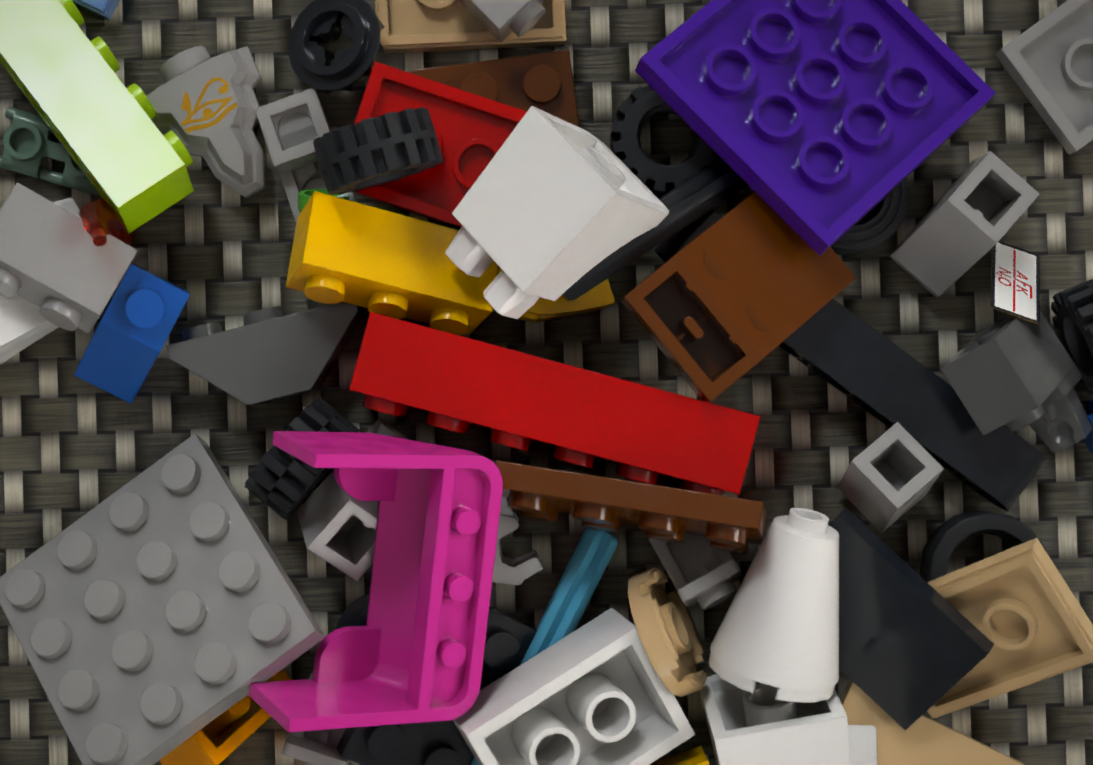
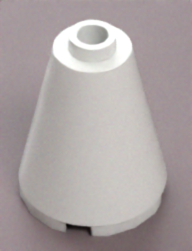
M791 508L789 515L777 516L773 519L711 643L709 667L720 678L751 693H754L756 682L778 687L775 699L786 702L814 703L829 699L833 695L835 684L839 680V533L828 525L829 518L826 515L810 509Z

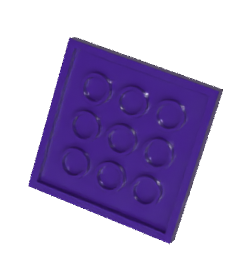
M711 0L643 55L635 69V72L819 256L826 252L966 124L996 94L901 0Z

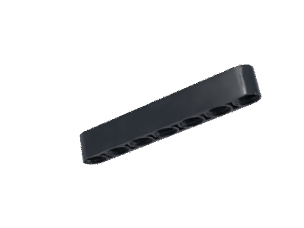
M712 209L659 244L654 250L655 253L667 262L720 220L722 216ZM835 299L830 300L779 345L780 348L887 427L891 428L898 422L945 470L983 498L1007 512L1046 461L1042 453L1015 432H1010L1005 425L983 436L950 384Z

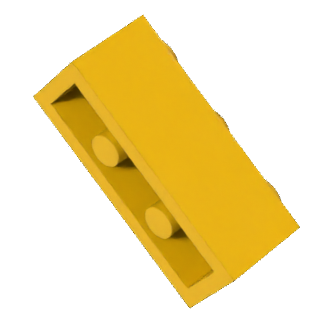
M314 191L297 217L286 288L302 291L307 298L315 302L324 304L345 302L368 308L369 313L373 312L396 319L408 318L430 324V328L462 335L465 333L471 334L492 313L493 307L484 298L483 292L496 278L498 265L493 261L480 278L467 275L445 254L446 249L459 230Z

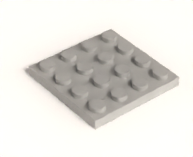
M193 434L0 577V605L82 765L155 764L247 696L251 683L266 682L325 638L316 620L208 444L197 434Z

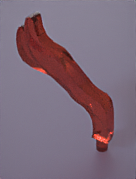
M104 199L87 203L77 213L82 219L84 229L91 235L94 245H105L108 234L127 245L131 244V233L127 232L124 228L125 225L113 207Z

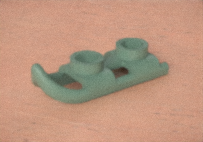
M7 107L5 118L13 121L12 125L4 133L3 155L0 156V168L101 197L62 144L50 141L49 138L52 131L40 115ZM47 157L64 162L63 174L42 168L43 159Z

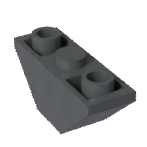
M308 298L306 299L308 310L285 316L281 306L257 310L244 315L246 326L226 331L221 330L220 322L190 327L182 330L184 341L166 345L171 360L247 405H262L320 390L363 318L364 310L361 306L345 302L324 304Z

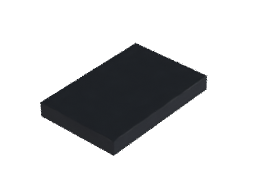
M845 507L829 524L839 533V669L906 730L984 659L991 651L994 643Z

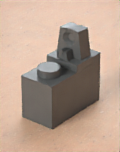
M1041 311L1040 324L1009 315L985 328L941 368V371L983 436L1005 424L1010 432L1018 431L1029 425L1053 453H1056L1086 438L1092 430L1089 419L1074 389V386L1083 376Z

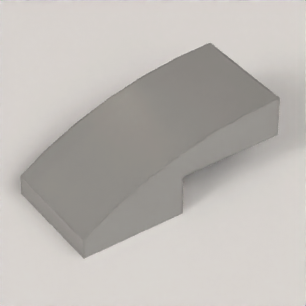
M315 88L260 106L256 111L273 165L280 174L296 223L297 217L300 214L298 210V192L307 189H327L313 142L316 138L322 137L323 134L332 130ZM348 192L350 194L349 200L357 202L355 194Z

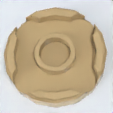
M652 567L633 575L628 580V598L631 614L640 641L660 680L673 695L683 697L701 690L707 680V673L703 670L696 673L695 664L703 662L702 654H704L688 608L684 605L676 590L666 593L661 585L668 582L669 577L665 572Z

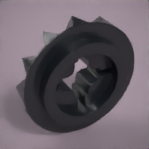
M314 0L300 13L292 27L288 43V55L291 66L301 81L328 95L331 91L339 89L352 91L354 82L362 76H370L372 71L371 65L376 55L385 53L380 42V32L385 26L376 16L373 7L365 0ZM341 34L354 43L348 49H339L336 56L320 45V42L329 43L330 40H339Z

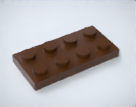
M498 460L495 463L500 470L503 480L502 496L508 500V507L520 510L519 516L555 523L557 522L558 513H564L582 520L581 526L614 533L620 532L621 523L638 525V528L646 530L645 536L648 538L674 543H683L685 533L705 536V539L710 540L709 547L736 553H748L750 543L761 545L767 533L769 520L764 502Z

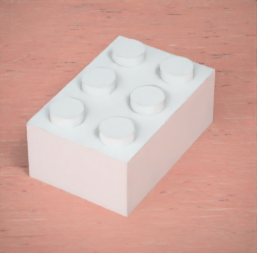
M613 608L608 609L480 690L473 706L462 716L453 719L479 765H650L695 735L675 696L662 683L651 665L640 641L636 626Z

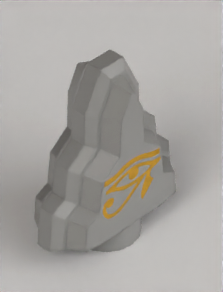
M196 46L168 59L159 68L165 83L147 95L157 114L151 121L162 135L172 130L182 141L190 155L204 157L215 178L244 198H248L265 189V153L254 133L258 122L256 111L260 107L254 88L261 79V76L248 46L212 58L206 47Z

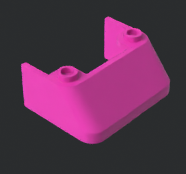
M274 431L272 445L313 468H334L336 482L346 494L362 501H379L366 626L342 627L328 634L316 651L313 679L254 682L250 684L249 696L288 732L448 721L465 714L475 703L481 686L503 490L502 476L496 464L490 459L469 450L375 433Z

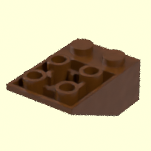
M754 192L625 295L621 302L701 400L711 402L764 359L855 280L856 277L831 247L819 256Z

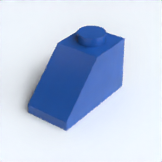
M131 263L105 311L74 376L132 404L187 302L190 291L135 263Z

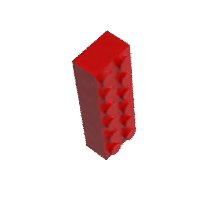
M373 312L369 314L349 390L365 394L362 405L365 408L399 417H406L408 406L429 411L426 424L464 434L468 432L471 422L493 428L490 441L528 451L531 439L556 445L554 458L592 468L595 456L617 461L615 473L622 477L656 485L659 473L679 478L678 489L722 495L723 490L740 495L760 416Z

